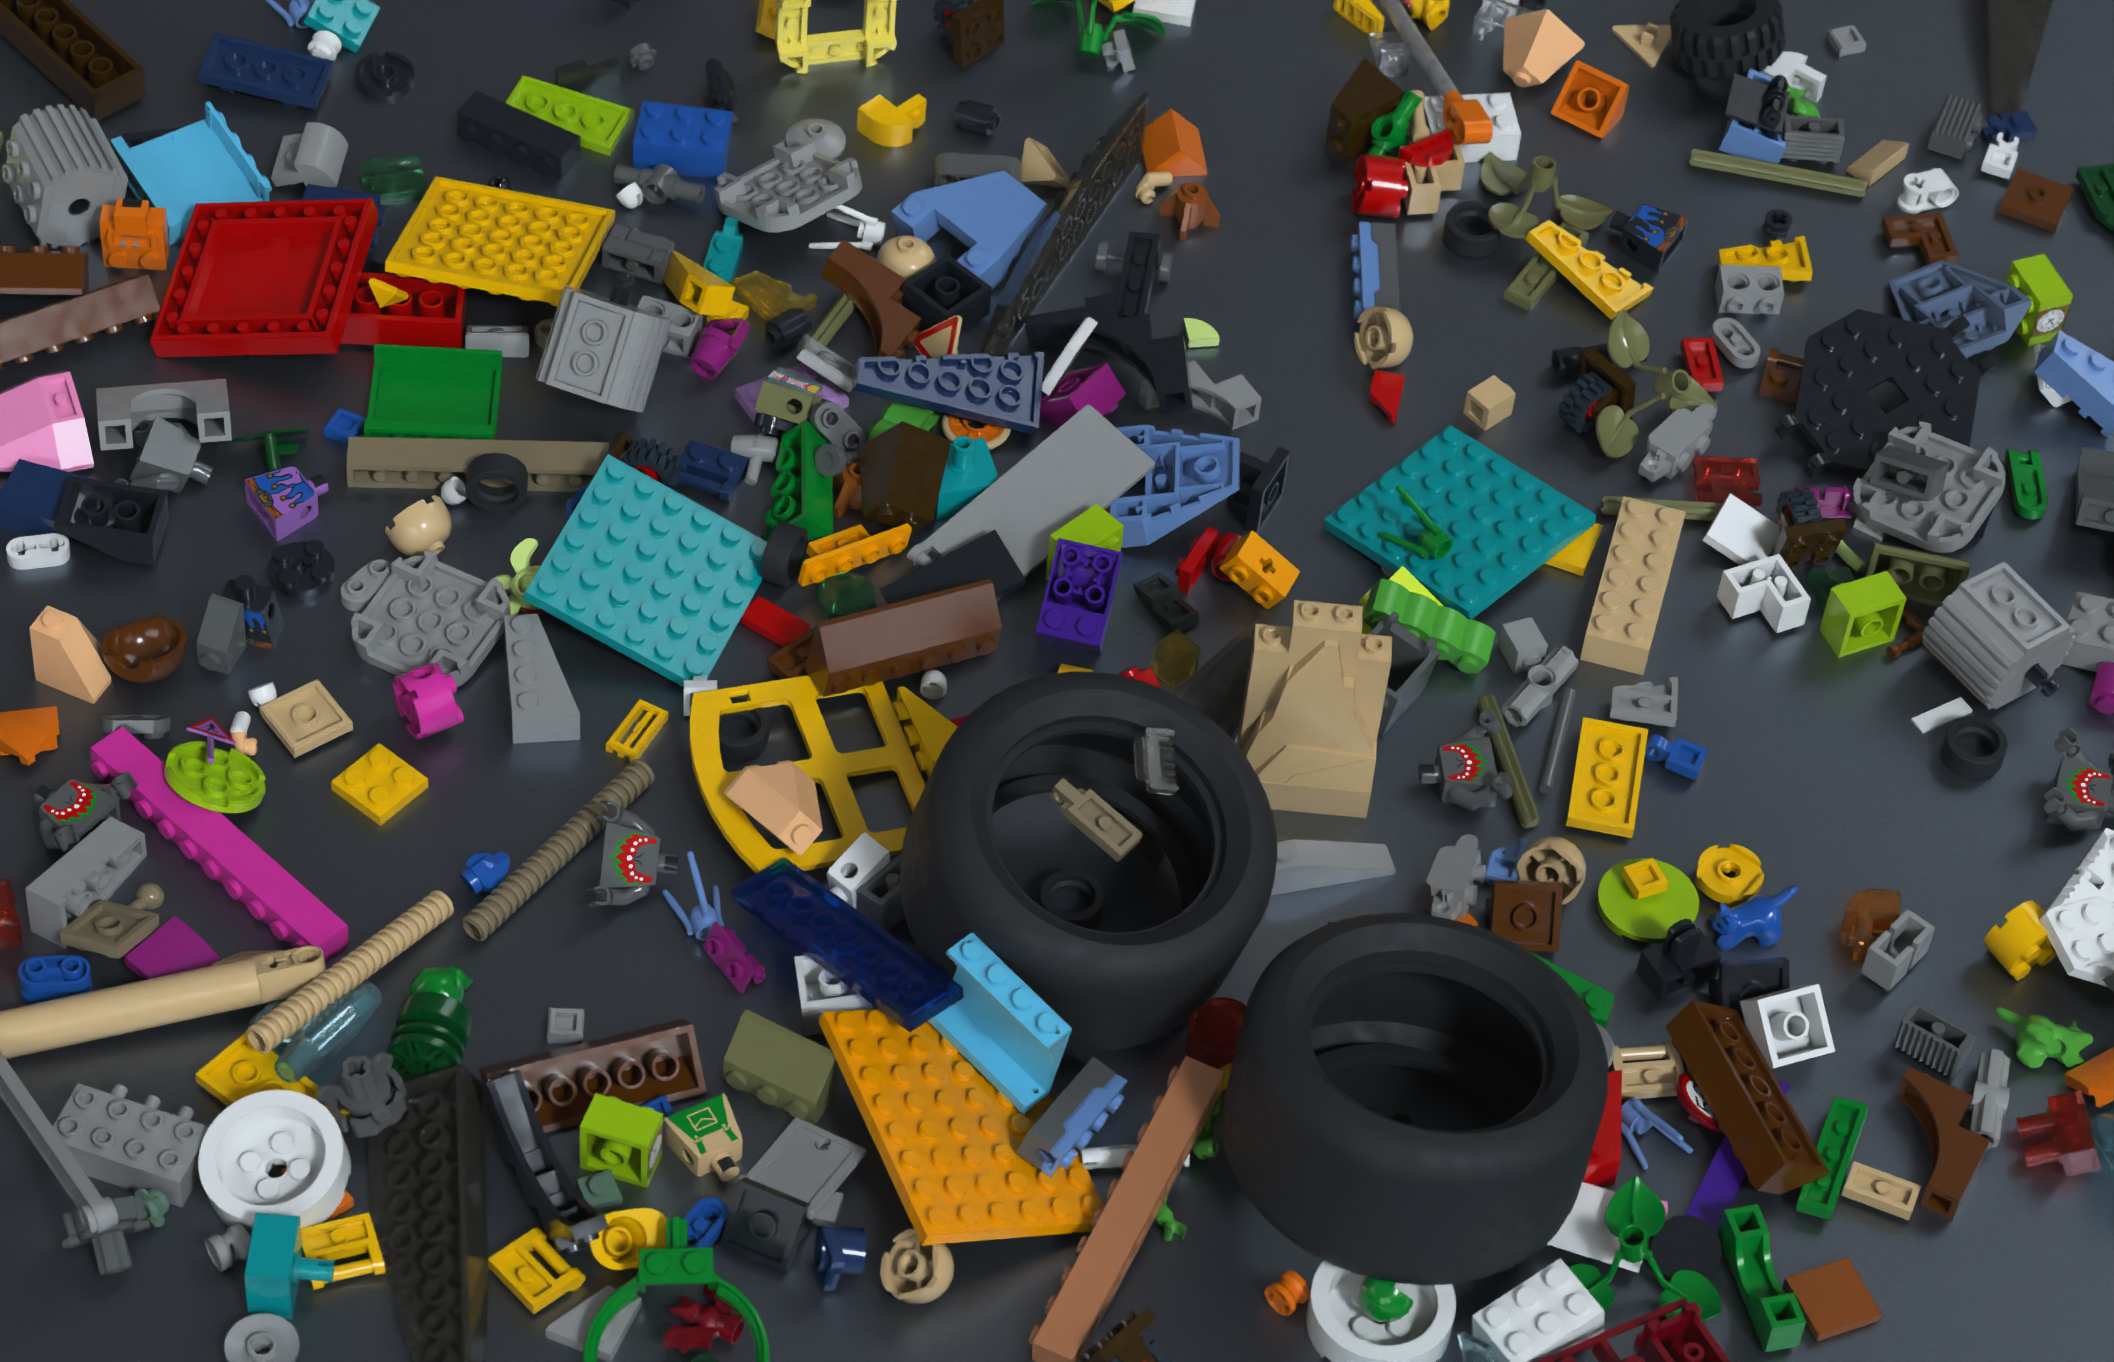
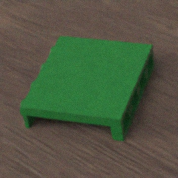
M374 344V369L368 416L364 422V437L496 439L503 373L502 351Z

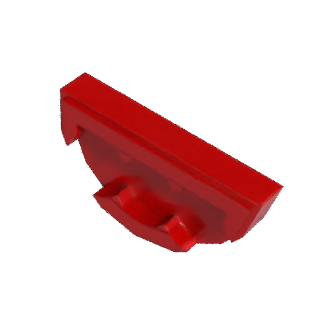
M1448 128L1401 148L1399 157L1404 158L1407 163L1418 167L1441 165L1449 160L1453 153L1454 135Z

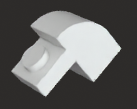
M1782 52L1774 64L1771 66L1767 65L1766 69L1760 72L1772 78L1777 75H1783L1791 88L1806 90L1807 93L1803 97L1813 103H1816L1822 97L1827 77L1823 73L1805 65L1807 56L1796 52Z

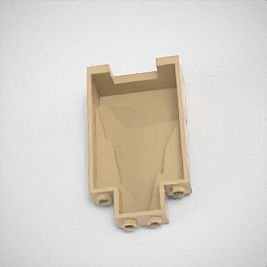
M1294 600L1290 627L1255 624L1237 746L1257 773L1267 794L1271 809L1358 818L1367 817L1376 764L1377 737L1391 667L1392 636L1362 634L1363 606Z

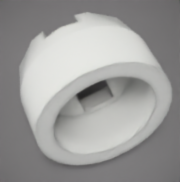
M636 182L628 185L616 195L619 202L629 209L636 208L643 201V193Z
M456 476L450 478L441 486V499L446 504H460L468 498L465 492V483Z
M938 670L926 672L920 683L921 694L929 699L942 698L947 691L946 677Z
M273 682L259 685L247 691L250 700L258 708L277 698Z

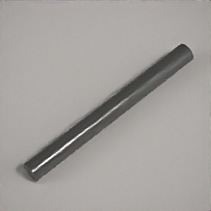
M1573 688L1563 689L1539 785V791L1544 794H1550L1553 789L1576 691Z

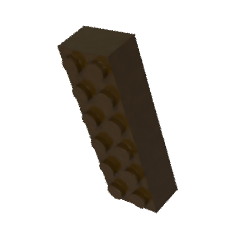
M0 0V33L79 107L85 109L91 118H96L99 121L146 96L144 69L69 0Z

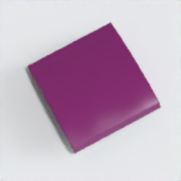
M176 916L172 917L124 957L125 966L144 980L213 966L212 963L222 960L194 930Z

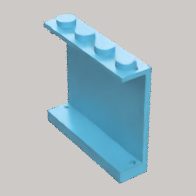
M210 101L205 103V119L132 148L128 147L122 136L110 140V145L128 177L127 185L136 199L149 200V211L150 207L166 208L169 246L184 240L196 203L269 201V193L272 189L268 178L265 175L261 176L252 155L245 153L238 135L235 132L231 133L223 114L220 111L217 112Z
M970 933L947 950L946 954L957 965V969L948 996L928 1010L925 1019L1022 1114H1025L1048 1096L1072 1028L974 933Z

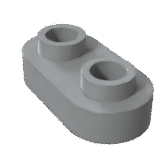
M1724 317L1717 319L1713 323L1711 337H1713L1715 345L1733 365L1739 368H1752L1758 363L1761 348L1737 320Z
M384 559L372 560L345 581L340 590L342 605L351 611L365 610L392 574V563Z

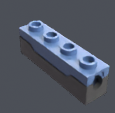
M1359 222L1357 234H1352L1351 252L1356 253V256L1352 258V274H1357V278L1353 280V296H1358V300L1354 302V318H1359L1365 309L1372 306H1383L1400 311L1396 224Z
M1092 1057L1031 1127L1016 1153L1038 1169H1042V1172L1049 1177H1052L1060 1167L1066 1170L1078 1154L1075 1149L1077 1148L1082 1151L1093 1137L1094 1133L1091 1130L1093 1129L1095 1132H1098L1109 1118V1114L1106 1112L1109 1111L1114 1114L1125 1098L1120 1093L1127 1080L1120 1075H1116V1072L1095 1057Z

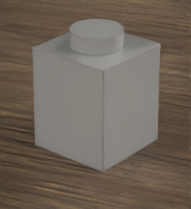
M1528 617L1502 624L1498 647L1513 673L1529 671L1533 666L1540 665L1546 657L1548 644L1533 618Z

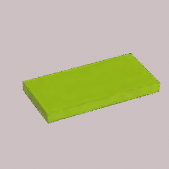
M522 75L505 102L581 136V147L609 156L634 118V109Z

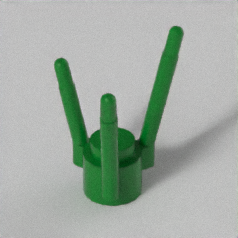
M1396 486L1397 492L1419 516V519L1426 527L1419 537L1421 546L1384 531L1380 532V537L1418 553L1425 560L1430 555L1436 560L1446 556L1453 546V540L1433 523L1402 486Z

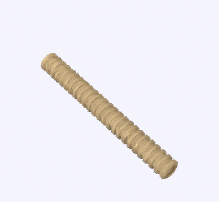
M433 890L429 896H425L414 907L402 913L392 923L386 925L384 929H381L369 940H366L354 951H351L331 968L320 974L317 979H313L308 985L297 991L294 996L289 997L286 1002H282L271 1013L258 1020L255 1025H251L247 1029V1037L250 1044L258 1052L268 1054L273 1048L284 1042L288 1036H292L297 1030L308 1024L311 1019L316 1018L319 1013L324 1012L334 1002L340 1000L342 996L348 994L349 991L360 985L365 979H368L388 962H391L394 957L399 956L402 951L407 950L409 946H412L417 940L427 935L431 929H435L446 918L451 917L454 907L450 898L442 891Z

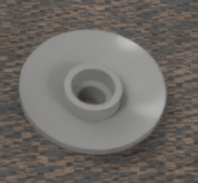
M809 118L796 122L788 129L785 138L787 148L804 144L805 139L815 141L817 152L833 159L840 156L846 146V136L843 130L835 123L820 118Z
M267 1313L250 1315L238 1321L229 1330L224 1342L225 1357L228 1362H295L300 1348L299 1336L293 1325L280 1316ZM259 1351L268 1352L266 1354H257Z

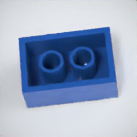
M642 101L633 141V168L641 170L644 168L653 169L657 164H666L672 167L679 175L717 179L718 176L726 171L733 135V112Z

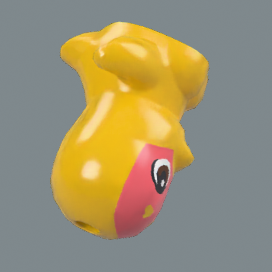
M1401 0L1402 6L1411 14V18L1423 19V22L1430 30L1437 28L1449 13L1450 0Z

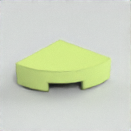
M1183 318L1182 326L1188 348L1219 346L1220 337L1211 325L1198 319Z

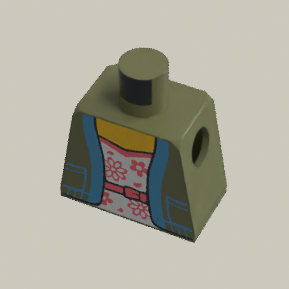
M777 366L763 380L754 410L800 424L810 419L811 411L816 404L829 400L820 397L823 388L820 383ZM831 412L826 417V420L828 421L832 416Z

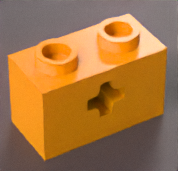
M1253 530L1233 544L1219 568L1267 610L1286 597L1300 573L1293 564Z

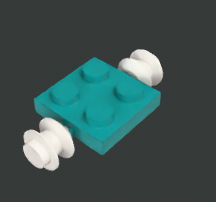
M315 0L303 22L318 31L314 34L313 40L308 45L310 55L335 61L342 45L356 53L381 7L369 0Z

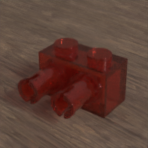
M2082 1090L2047 1097L2050 1107L2046 1108L2047 1112L2016 1118L2021 1139L2049 1132L2056 1135L2053 1137V1141L2022 1146L2027 1168L2059 1161V1164L2063 1163L2066 1177L2101 1170Z

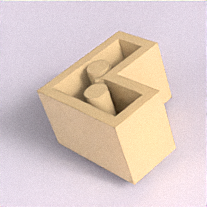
M1454 143L1453 153L1449 160L1438 166L1418 167L1405 161L1403 180L1408 181V192L1403 201L1407 215L1437 213L1441 191L1461 189L1465 162L1459 144Z

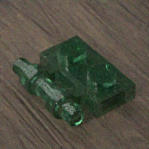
M406 153L397 154L396 158L382 160L379 157L369 158L368 162L358 163L359 175H372L361 177L363 192L381 195V206L422 200L428 190L423 169L410 171V168L421 167L419 154L407 156ZM399 170V172H396V173H389V174H383V173H382V172H386V171Z

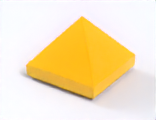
M370 278L368 282L380 308L407 300L409 296L407 292L376 278Z

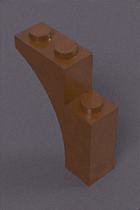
M843 239L827 258L821 277L846 294L862 312L873 335L875 357L895 356L900 360L904 356L905 351L903 350L905 347L912 348L919 338L920 332L917 329L922 319L900 305L903 297V283L906 279Z
M1908 1067L1903 1075L1896 1097L1913 1112L1921 1123L1927 1135L1932 1153V1176L1927 1184L1920 1206L1953 1221L1984 1159L1990 1140L1974 1131L1960 1127L1967 1114L1972 1095L1963 1092L1957 1087L1934 1079L1924 1072Z

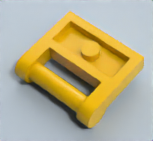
M370 1213L301 1228L304 1258L337 1260L368 1252V1259L335 1266L333 1282L372 1272L374 1276L385 1273L384 1260ZM310 1280L313 1290L324 1288V1284L328 1283L326 1281Z
M540 1228L530 1230L488 1258L490 1270L533 1314L566 1292L577 1290L586 1278L578 1268H572L546 1241L547 1237ZM528 1251H536L560 1277L555 1280Z

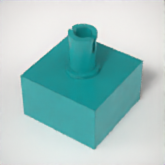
M959 436L954 439V442L950 443V450L934 513L937 520L955 516L999 479L985 438L971 439L967 436Z
M255 1214L244 1274L248 1316L267 1313L284 1319H292L300 1279L333 1282L335 1259L303 1258L300 1216Z

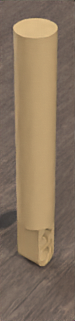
M303 946L0 1011V1051L5 1059L286 999L294 996L297 991L326 971L323 950L317 946Z

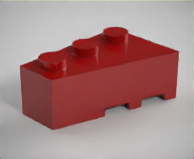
M1622 1070L1608 1072V1095L1605 1109L1582 1181L1598 1187L1615 1185L1621 1163Z

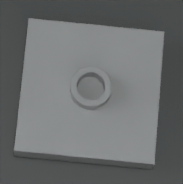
M804 334L798 342L796 358L812 368L820 376L829 379L850 393L854 385L855 365L808 334Z

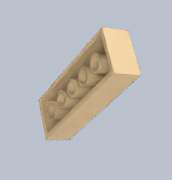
M1623 496L1587 627L1580 660L1644 675L1686 511Z

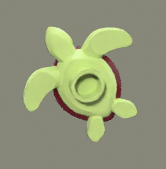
M527 538L520 542L511 553L510 560L516 575L512 577L503 574L494 577L503 584L506 594H511L509 596L511 615H517L519 610L527 614L540 615L548 613L522 599L543 563L530 564V559L538 546V541L533 538Z

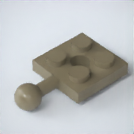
M155 883L143 884L136 893V899L128 906L100 899L59 932L61 944L75 947L81 951L99 953L108 958L120 959L160 926L159 914L145 911V909L154 910L162 905L164 901L162 888Z

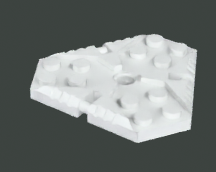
M2105 828L2090 846L2072 872L2073 875L2064 883L2039 921L2048 933L2047 936L2068 975L2108 987L2102 979L2114 973V830Z

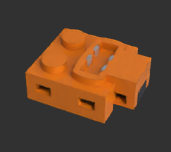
M117 198L116 205L103 204L99 223L104 267L167 270L170 248L166 208L150 207L149 211V200Z

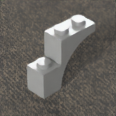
M1195 360L1188 362L1193 408L1217 417L1228 425L1231 430L1259 420L1262 398L1242 374L1214 384ZM1147 380L1141 381L1139 404L1145 411L1160 407L1158 397Z

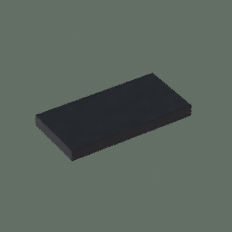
M993 530L880 588V592L888 605L990 578L993 582L997 600L1027 583L996 530Z

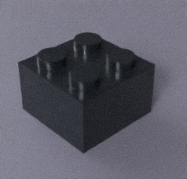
M947 254L903 283L902 306L921 317L920 324L926 329L955 315H959L962 317L961 333L989 314L992 287Z

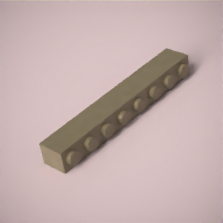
M348 437L347 487L441 489V486L454 476L460 478L466 485L467 468L475 458L483 454L502 453L519 459L526 466L528 472L527 491L575 492L580 487L591 483L609 449V442ZM499 477L485 478L480 481L482 484L496 488L514 484L512 481Z

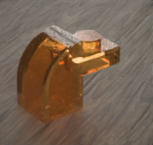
M1866 889L1850 898L1839 931L1848 933L1847 946H1852V960L1864 962L1868 948L1872 943V936L1880 937L1886 930L1889 931L1890 926L1900 917L1901 892L1884 889Z

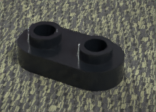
M756 413L754 426L760 428L759 433L772 437H778V433L784 434L798 425V423L765 413Z

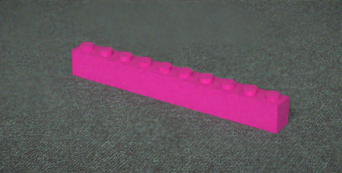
M123 726L90 747L92 760L90 767L94 775L99 780L112 783L119 774L130 772L138 786L129 790L131 795L127 800L135 807L137 813L143 819H149L155 824L165 839L173 840L180 847L185 857L190 860L194 859L200 864L210 879L219 881L231 898L234 900L239 899L246 905L248 911L255 919H261L265 922L277 939H284L293 949L303 946H317L323 950L325 963L349 947L348 925L224 815L220 812L199 807L177 794L165 778V763Z

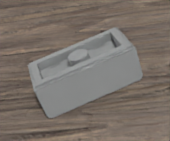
M466 326L465 349L502 351V357H528L529 327Z

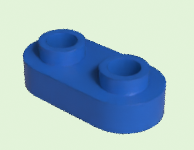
M715 1197L703 1198L687 1213L683 1219L688 1220V1243L694 1244V1246H688V1248L711 1247L723 1233L729 1216V1209L725 1202ZM711 1218V1219H714V1220H716V1221H714V1222H707L706 1219Z

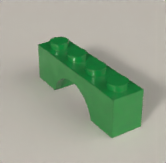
M1754 1204L1724 1210L1717 1235L1764 1353L1799 1346L1806 1320L1795 1293H1785L1778 1283L1771 1261L1770 1232L1759 1205Z

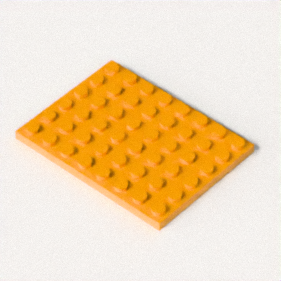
M934 1006L822 1013L818 1022L921 1245L1092 1232L1093 1227H1091L1093 1217L1099 1207L1105 1208V1205L1087 1169L1083 1167L1079 1152L1066 1170L1060 1167L1052 1177H1049L1042 1172V1169H1038L1016 1153L1028 1131L1053 1103L1050 1093L1025 1114H1022L925 1019L927 1011Z

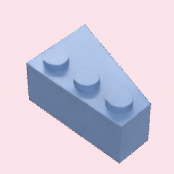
M1749 69L1746 75L1747 78L1768 85L1773 79L1753 69ZM1730 117L1719 150L1733 156L1778 164L1786 149V144L1782 140V133L1778 134Z
M2059 330L2039 352L2034 373L2062 398L2067 395L2081 408L2078 413L2084 418L2089 415L2103 428L2100 433L2108 438L2114 432V361Z

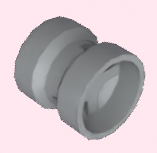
M236 1223L228 1227L226 1233L222 1235L214 1234L205 1239V1247L215 1267L222 1272L231 1267L235 1260H245L248 1258L251 1238L241 1223Z

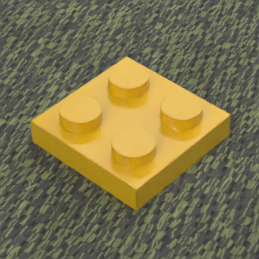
M380 743L331 781L332 791L380 826L428 788L427 777Z

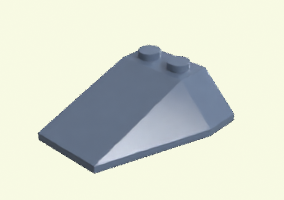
M1944 260L1889 280L1890 290L1900 316L1904 320L1944 329L1956 318L1962 315L1965 316L1970 326L1964 330L1966 332L1965 336L1954 340V343L1966 358L1991 350L1995 346L2007 342L2031 307V299L2016 287Z

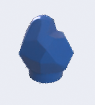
M486 850L471 853L465 864V869L459 873V876L475 895L482 890L492 892L506 876L510 866V858L503 851L491 855Z

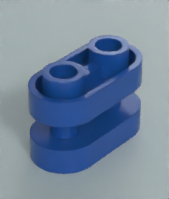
M78 955L30 957L24 960L18 969L21 997L25 1006L93 991L90 964L85 958Z

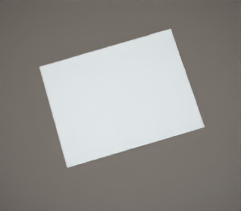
M1582 1182L1572 1211L1557 1234L1547 1245L1612 1264L1615 1257L1614 1253L1619 1250V1237L1612 1235L1605 1223V1214L1616 1192ZM1622 1259L1618 1267L1639 1273L1642 1261L1631 1263Z

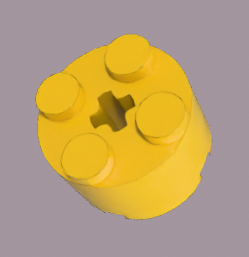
M2033 900L2026 901L2004 916L2007 921L2002 927L1999 928L1995 924L1984 939V944L2016 981L2024 978L2031 971V966L2037 963L2040 966H2045L2056 956V952L2053 950L2054 948L2047 936L2048 933L2039 921L2045 910L2037 901L2034 902Z

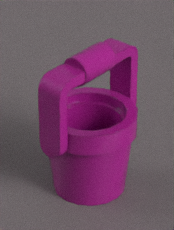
M724 318L710 321L698 337L696 348L689 361L690 368L702 378L716 379L727 363L733 360L738 352V348L748 334L750 326L743 318ZM724 331H735V332H734V334H733L732 337H731L729 334H727V333L724 332Z

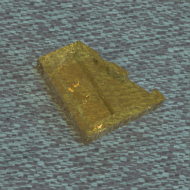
M757 270L732 280V285L736 287L734 293L766 322L790 308H802L807 311L816 307L818 298L816 295L809 293L806 297L791 292L792 285L774 280L769 275Z

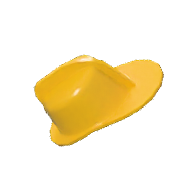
M650 1208L611 1212L605 1214L609 1228L599 1231L600 1237L590 1242L593 1256L606 1268L612 1270L639 1268V1249L666 1248L667 1218L663 1213Z

